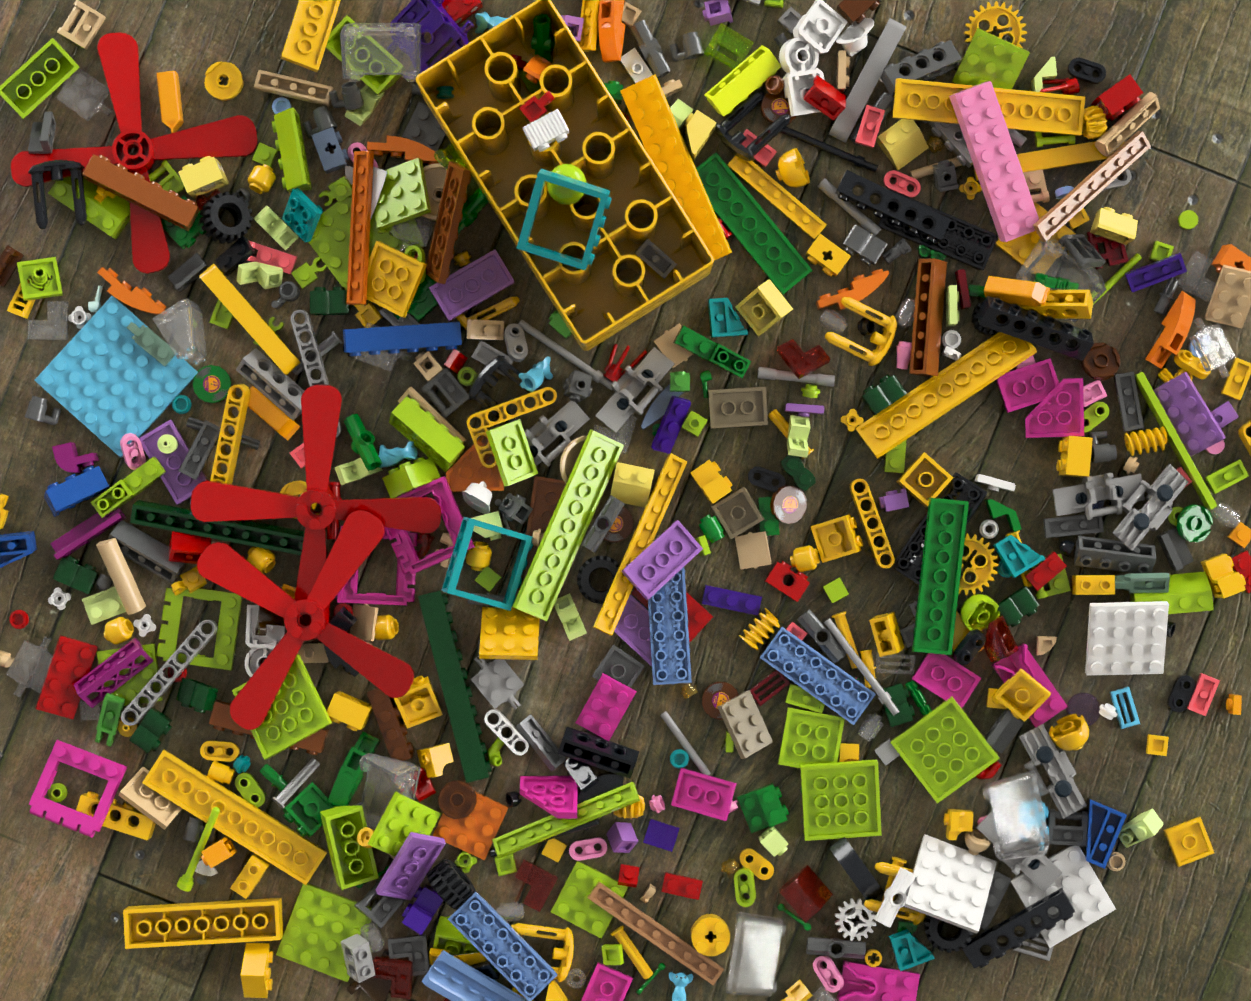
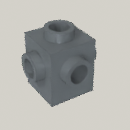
M574 370L564 382V396L569 397L574 402H580L589 397L592 392L590 384L593 376Z
M511 493L507 494L498 507L504 512L503 517L511 522L516 520L522 525L533 510V508L525 504L527 501L519 494L514 496Z

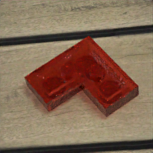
M794 339L777 347V353L798 379L830 362V357L820 345L805 353Z
M525 859L515 875L517 879L531 885L523 904L540 912L558 877Z
M375 957L373 960L375 976L373 978L392 980L391 997L410 1000L412 997L413 962Z

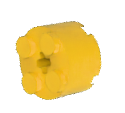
M705 914L699 917L693 924L691 939L697 952L705 956H717L727 949L730 942V932L728 925L722 918L715 914ZM709 931H712L713 935H715L712 936V939H708V936H705L709 934Z

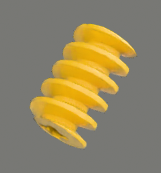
M1164 426L1160 427V430L1156 427L1152 431L1150 429H1146L1145 432L1139 430L1137 434L1135 432H1130V435L1124 433L1125 446L1131 456H1134L1135 450H1137L1139 455L1142 454V449L1149 453L1150 447H1152L1154 452H1157V446H1160L1163 451L1168 440Z
M764 608L766 615L759 613L761 620L754 619L755 626L752 624L748 625L750 631L743 630L745 637L739 635L751 648L756 650L759 649L757 643L764 644L762 637L770 638L767 632L775 633L773 626L780 628L779 620L766 608Z

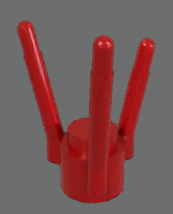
M1076 78L1042 80L1043 84L1060 85L1040 90L1043 93L1061 90L1063 95H1074L1079 93L1080 88Z
M614 344L608 364L604 369L606 371L605 377L613 382L614 380L617 382L623 376L625 371L622 372L623 369L620 368V365L626 357L630 346L625 348L617 364L612 365L618 346ZM643 351L630 366L633 368L647 354V351Z

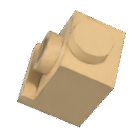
M424 351L415 358L417 361L413 363L427 381H431L444 370L429 351L426 353ZM428 362L432 363L431 369L426 368Z

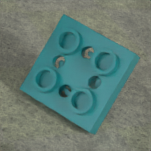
M296 188L291 192L281 219L306 243L311 241L323 210L321 206L315 205L299 188Z

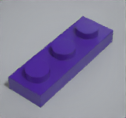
M1181 253L1125 273L1131 292H1135L1187 272Z
M672 395L652 442L651 448L653 450L671 453L690 408V400Z
M705 585L702 604L758 616L762 597Z

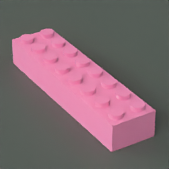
M983 82L950 95L951 103L1000 241L1008 242L1035 231L1033 225L1039 220L992 82Z

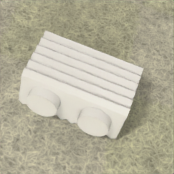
M558 109L522 127L534 152L536 150L542 152L548 149L550 143L555 140L559 143L568 137L567 134L570 133Z

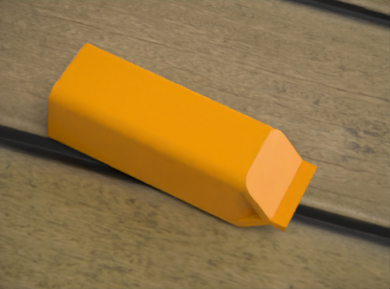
M176 71L158 72L157 82L162 122L171 129V133H174L184 123L179 76Z
M993 276L988 277L984 288L985 297H996L1010 304L1037 307L1041 304L1045 305L1050 288L1038 282Z
M254 386L250 388L248 407L288 441L301 426L295 420L288 417Z

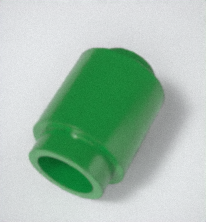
M709 514L700 519L701 524H699V527L707 541L709 540L712 544L724 537V530L715 516L711 517Z

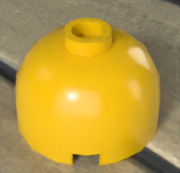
M797 148L785 152L779 158L778 170H776L779 181L783 180L786 185L795 188L810 183L808 170L805 171L803 165L805 162Z
M1077 714L1067 715L1057 720L1058 725L1054 728L1053 726L1050 727L1049 735L1051 739L1062 750H1079L1089 737V728L1082 715L1081 717H1078Z

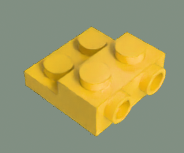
M850 514L810 526L822 563L861 551L863 542L860 535H856L855 528H857V523Z
M1020 668L1011 679H1008L996 691L995 698L1001 706H1006L1011 710L1015 718L1022 719L1025 722L1050 697L1051 693Z
M418 676L414 678L409 691L402 697L394 698L407 729L443 715L429 677Z

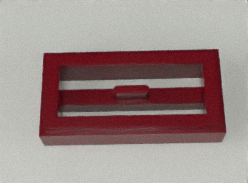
M960 269L955 272L959 291L961 310L971 307L966 272L964 269Z
M775 670L752 687L750 692L758 705L761 706L788 686L790 682L782 673ZM777 674L780 675V677H778L776 680H774L760 692H758L757 694L754 693V691H756L758 688H760L774 676H776ZM781 680H784V683L782 685H780L778 688H776L762 700L759 699L761 695H763L765 692H767Z

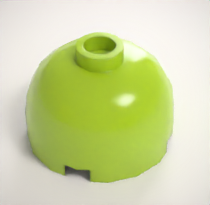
M562 164L556 166L551 171L587 183L584 173L572 164ZM547 182L549 195L560 204L570 205L576 203L584 195V193Z
M972 595L961 607L960 616L962 622L970 631L974 629L981 631L985 628L989 630L1000 616L999 605L987 595Z

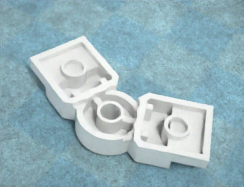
M815 0L809 11L801 17L793 29L794 38L786 41L780 49L779 61L781 67L786 72L783 77L784 95L789 101L791 117L821 112L803 100L804 95L813 86L816 75L824 80L823 72L816 68L819 55L829 51L847 24V21L823 0ZM798 52L802 55L801 61L798 59Z
M248 604L245 643L251 650L245 657V669L247 674L252 677L260 667L261 659L267 658L283 638L286 628L285 626L266 625V636L255 635L259 605Z

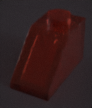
M1003 615L989 623L984 648L991 662L1007 658L1019 650Z

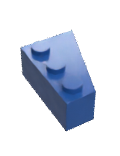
M90 466L85 468L83 473L78 476L72 474L66 477V481L61 484L55 482L47 487L48 490L45 491L44 498L53 516L56 517L60 515L59 512L67 508L72 509L76 504L87 501L108 490L109 484L99 466L95 468Z
M34 531L0 535V568L37 550Z
M1089 799L1086 861L1105 869L1127 815L1092 799Z

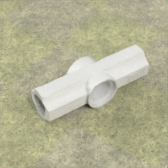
M900 867L891 887L887 888L884 892V901L874 920L887 927H891L899 909L904 906L910 885L917 875ZM898 893V898L893 901V896Z

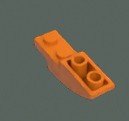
M624 0L599 1L598 33L601 55L605 63L621 61L626 26L621 22Z
M537 54L527 63L523 71L528 80L537 84L538 81L540 82L543 70L554 64Z
M387 135L386 143L367 142V151H373L374 156L381 157L383 154H391V157L401 158L402 155H405L406 162L420 158L423 164H445L443 157L438 153L410 139Z
M102 267L97 272L111 284L107 292L121 302L149 314L167 316L169 314L165 310L166 306L160 300L155 302L151 298L152 293L145 287L140 289L136 286L131 291L133 287L125 280L121 282L117 279L118 274L111 268L107 270Z
M878 269L871 272V276L865 277L863 274L854 277V281L850 283L852 290L844 288L838 290L837 295L831 296L828 293L820 296V300L816 302L818 310L835 304L838 311L846 309L841 303L843 297H851L859 302L862 301L884 282L889 275V271L883 272V269Z
M1181 291L1161 323L1165 326L1163 332L1145 360L1162 369L1171 353L1178 354L1192 324L1196 299Z

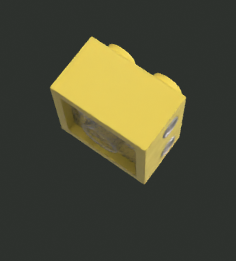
M211 156L200 159V163L195 165H185L178 172L186 192L194 199L229 184L221 163Z

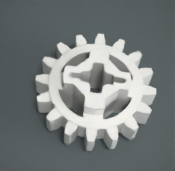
M853 898L850 899L849 904L844 901L843 908L838 906L840 913H835V917L839 918V920L834 921L835 925H840L837 929L838 932L844 931L842 935L844 938L850 935L851 941H853L854 937L861 941V936L867 939V932H874L871 926H876V922L872 921V919H875L876 914H871L873 911L868 910L862 904L860 898L857 900V903L854 902ZM850 908H853L851 912L845 913ZM862 909L867 912L868 918L861 915ZM857 915L860 921H856L854 924L851 918H855ZM843 921L849 923V930L844 927ZM865 926L863 930L858 932V929Z

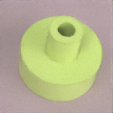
M165 434L159 438L157 445L161 452L171 454L177 450L178 441L174 436Z

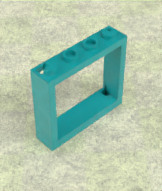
M541 168L537 174L516 249L586 270L588 265L592 266L595 254H592L593 247H598L601 235H598L599 227H604L606 216H603L605 208L609 209L611 204L610 190ZM546 181L600 198L582 260L528 243Z
M463 516L441 591L511 611L516 599L517 589L520 588L522 583L521 575L527 566L528 561L526 558L528 552L532 549L533 537ZM474 526L522 539L503 602L456 589Z

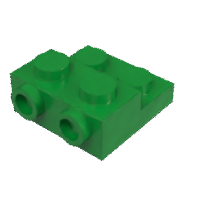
M185 195L181 197L184 200L188 199ZM200 210L189 232L161 218L163 229L183 249L193 246L196 242L195 239L200 234L204 235L207 232L201 228L203 223H200V218L202 217Z
M312 782L282 811L285 813L283 817L289 823L294 822L298 826L296 830L302 837L307 836L310 838L323 825L320 812L336 806L329 803L327 796Z
M773 783L737 797L751 834L787 821L786 816L789 815L785 804L781 805L779 798L782 797L779 787H774Z

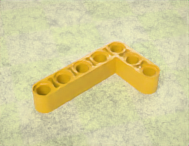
M543 387L476 412L467 418V426L483 466L492 468L497 463L495 459L491 464L484 462V456L488 453L493 454L489 440L486 445L480 446L477 444V438L481 435L487 437L486 431H488V427L554 403L557 393L553 388ZM546 390H550L553 393V398L550 401L543 399L542 395ZM527 397H533L535 400V405L531 408L526 407L524 404ZM509 404L517 406L515 414L507 413L506 407ZM495 410L499 413V418L496 421L489 420L488 414L490 411ZM473 417H478L481 420V425L478 428H473L470 425V420Z

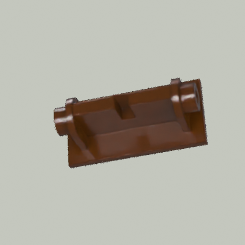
M9 245L6 246L0 256V285L2 287H5L17 267V262H20L24 256Z

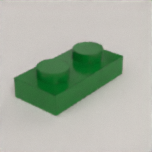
M772 497L758 498L759 511L764 517V520L759 523L760 532L766 531L767 536L780 535L779 521L772 514L770 508Z

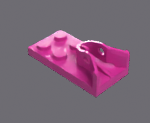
M1022 643L991 666L1003 683L1011 679L1022 668L1051 693L1050 697L1029 717V720L1036 728L1068 706L1027 649L1028 646Z
M843 960L841 975L844 979V985L838 991V1001H916L920 978L919 973L881 966L870 967L867 964Z

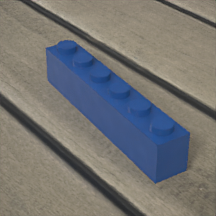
M460 322L343 330L344 353H349L350 356H361V352L369 351V355L381 354L380 350H388V354L400 353L399 349H407V352H419V348L426 347V351H436L438 346H445V350L457 349V345H462Z

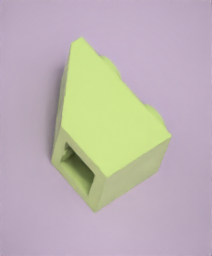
M1152 808L1137 815L1122 826L1118 837L1124 846L1128 848L1155 836L1163 826V822Z

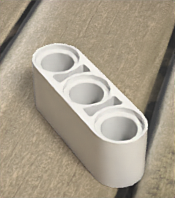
M491 709L486 713L484 718L486 725L513 753L524 755L529 749V743L520 731L499 710ZM489 714H497L499 721L491 723L488 719ZM504 727H509L512 730L510 737L503 736L502 729ZM517 741L525 743L526 748L523 751H518L515 748Z

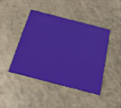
M650 819L643 843L672 852L680 828Z

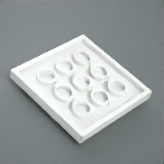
M1168 602L1090 603L1086 675L1163 674L1169 611Z
M924 835L913 870V874L917 876L910 885L904 906L977 934L980 929L997 861L981 855H972L968 850Z
M1069 845L1048 858L1063 873L1046 891L1043 892L1024 873L1011 880V884L1025 908L1060 888H1063L1074 906L1075 912L1070 919L1066 921L1062 919L1056 923L1057 925L1050 930L1044 929L1040 932L1049 948L1116 910L1079 846ZM1056 907L1048 909V913L1051 915L1058 912ZM1035 916L1032 918L1035 924L1041 922L1040 917Z

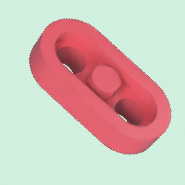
M891 170L884 176L883 183L887 189L906 197L914 198L921 190L918 180L899 171ZM890 178H895L896 183L891 184L889 181ZM907 186H912L914 190L909 192Z

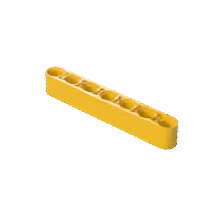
M214 263L199 275L201 280L285 375L301 363Z
M245 384L231 386L228 390L210 481L231 485L233 483L250 398V389ZM238 388L242 391L241 398L236 395ZM234 407L239 411L237 417L232 413ZM230 426L235 430L234 435H231L228 431ZM226 444L231 448L230 454L225 452ZM222 463L227 466L226 473L221 469Z

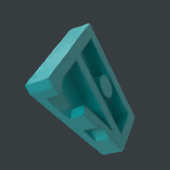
M728 298L708 299L711 338L748 335L747 329L742 325L739 320L740 317L733 310Z
M1012 535L993 545L1012 578L1017 577L1045 560L1043 555H1039L1031 550L1029 546L1022 544Z
M907 929L889 936L900 971L935 959L932 952Z

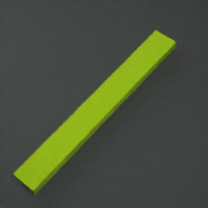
M1143 372L1135 374V381L1159 426L1165 427L1168 442L1185 473L1192 480V485L1204 507L1208 510L1217 507L1214 498Z
M634 782L577 804V818L557 819L550 815L492 839L497 857H505L640 801Z

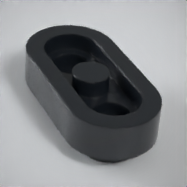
M1079 57L1074 58L1068 64V73L1074 78L1098 84L1106 77V69L1101 64ZM1074 66H1079L1080 71H1075ZM1092 72H1097L1098 77H1093Z
M753 467L748 473V480L754 486L772 492H777L781 486H785V478L780 473L762 467ZM755 473H759L761 475V478L759 480L754 479ZM773 479H777L779 481L778 486L772 485Z
M978 629L971 630L954 650V659L960 665L969 664L986 642L985 635Z
M1181 675L1175 680L1167 700V705L1172 711L1182 712L1187 708L1196 686L1192 677ZM1187 681L1189 686L1185 689L1183 684ZM1178 699L1182 702L1180 706L1176 705Z

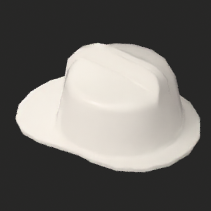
M865 18L860 24L850 25L837 37L836 42L842 45L849 56H854L867 46V33L874 26L873 19Z
M484 481L480 484L471 483L465 491H462L464 501L480 513H490L489 505L492 492L486 488L487 485Z

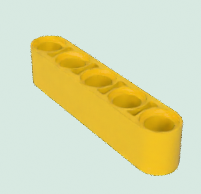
M856 479L851 482L849 488L875 562L880 568H890L894 564L895 559L870 488L864 479ZM857 482H861L864 486L861 493H857L854 490V485ZM863 500H867L870 503L868 511L861 509V502ZM870 518H874L877 522L874 529H870L867 526V521ZM877 536L883 539V544L880 547L874 545V539ZM884 554L890 558L887 565H883L880 562V558Z

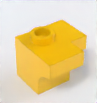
M449 743L416 750L420 767L426 770L427 778L443 775L444 766L454 762Z
M948 809L947 813L944 814V825H947L946 838L948 840H956L961 832H972L973 812L971 810Z

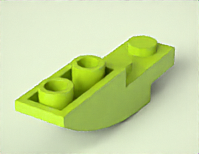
M152 457L126 478L119 480L94 499L91 504L103 518L151 486L155 480L166 473V470L156 457Z

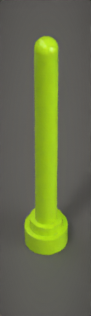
M218 807L212 809L188 869L178 880L177 887L180 890L189 892L193 887V874L201 858V851L204 850L219 815L220 809Z

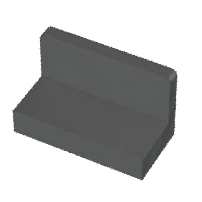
M44 112L43 122H34L32 124L28 147L29 154H52L56 130L53 112Z
M196 253L171 273L168 279L173 283L177 291L182 292L197 280L199 275L209 266Z
M1177 527L1157 535L1172 571H1178L1184 568L1183 566L1193 562L1185 540L1178 534Z
M1005 709L987 733L985 739L991 747L999 753H1003L1024 723Z

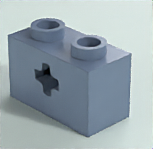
M331 127L311 135L324 171L327 174L348 166L347 160L350 159L346 149L342 150L340 145L343 140L339 131L336 132ZM330 146H333L334 148L333 154L329 152Z

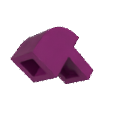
M70 442L52 447L56 463L67 472L82 473L81 465L83 468L94 466V462L99 461L98 453L78 456L76 443Z

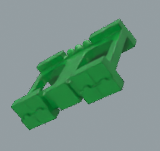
M1036 272L1034 282L1041 283L1045 287L1062 288V290H1077L1079 287L1078 283L1070 282V279L1061 277L1057 279L1056 277H1048L1047 274Z

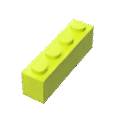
M761 45L704 96L714 110L724 117L730 114L740 102L745 101L749 94L759 89L770 76H774L777 70L781 68V65L770 49Z

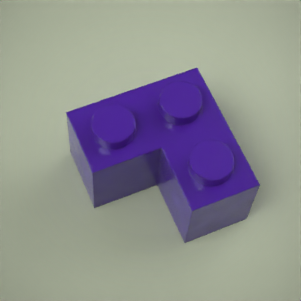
M427 884L424 888L419 887L414 895L417 898L413 905L409 903L402 914L404 917L402 923L420 935L423 934L443 902V899Z

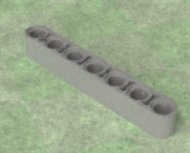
M889 18L846 100V108L838 115L829 135L846 143L884 68L906 29L905 25Z
M296 310L291 315V323L309 385H329L310 316L305 310ZM298 313H302L305 316V321L302 324L297 323L295 320ZM306 331L310 334L309 342L301 340L302 332ZM312 350L315 352L316 358L314 361L307 359V351ZM313 369H319L321 371L320 379H314L312 377L311 373ZM340 419L338 422V431L336 437H338L342 431Z
M204 620L199 623L121 714V720L125 725L131 726L140 722L218 631L215 621ZM206 623L212 625L213 629L210 634L205 633L203 630ZM193 638H197L199 640L200 645L198 648H193L191 646V640ZM181 652L187 656L185 663H181L178 660V655ZM167 667H171L174 670L172 678L167 677L165 674ZM154 682L161 684L160 692L153 690ZM142 696L146 697L149 701L147 707H143L140 704ZM129 711L134 712L136 715V719L133 722L127 718Z

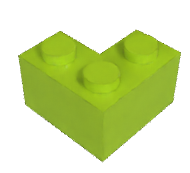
M424 457L414 460V464H411L409 461L389 470V475L382 479L390 498H396L440 478L433 458L425 460Z

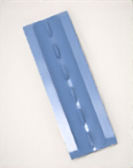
M683 567L648 599L653 685L692 683L685 568Z
M784 627L780 628L760 656L763 661L853 725L876 695V693Z
M477 892L473 893L448 918L464 937L528 1001H532L558 975Z
M442 950L422 979L425 986L451 1001H528Z

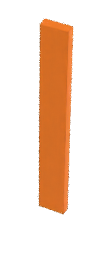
M354 151L347 305H366L373 151Z

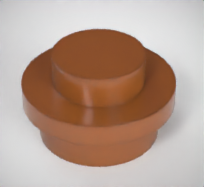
M777 75L770 76L765 83L766 90L772 95L780 93L784 88L783 79Z

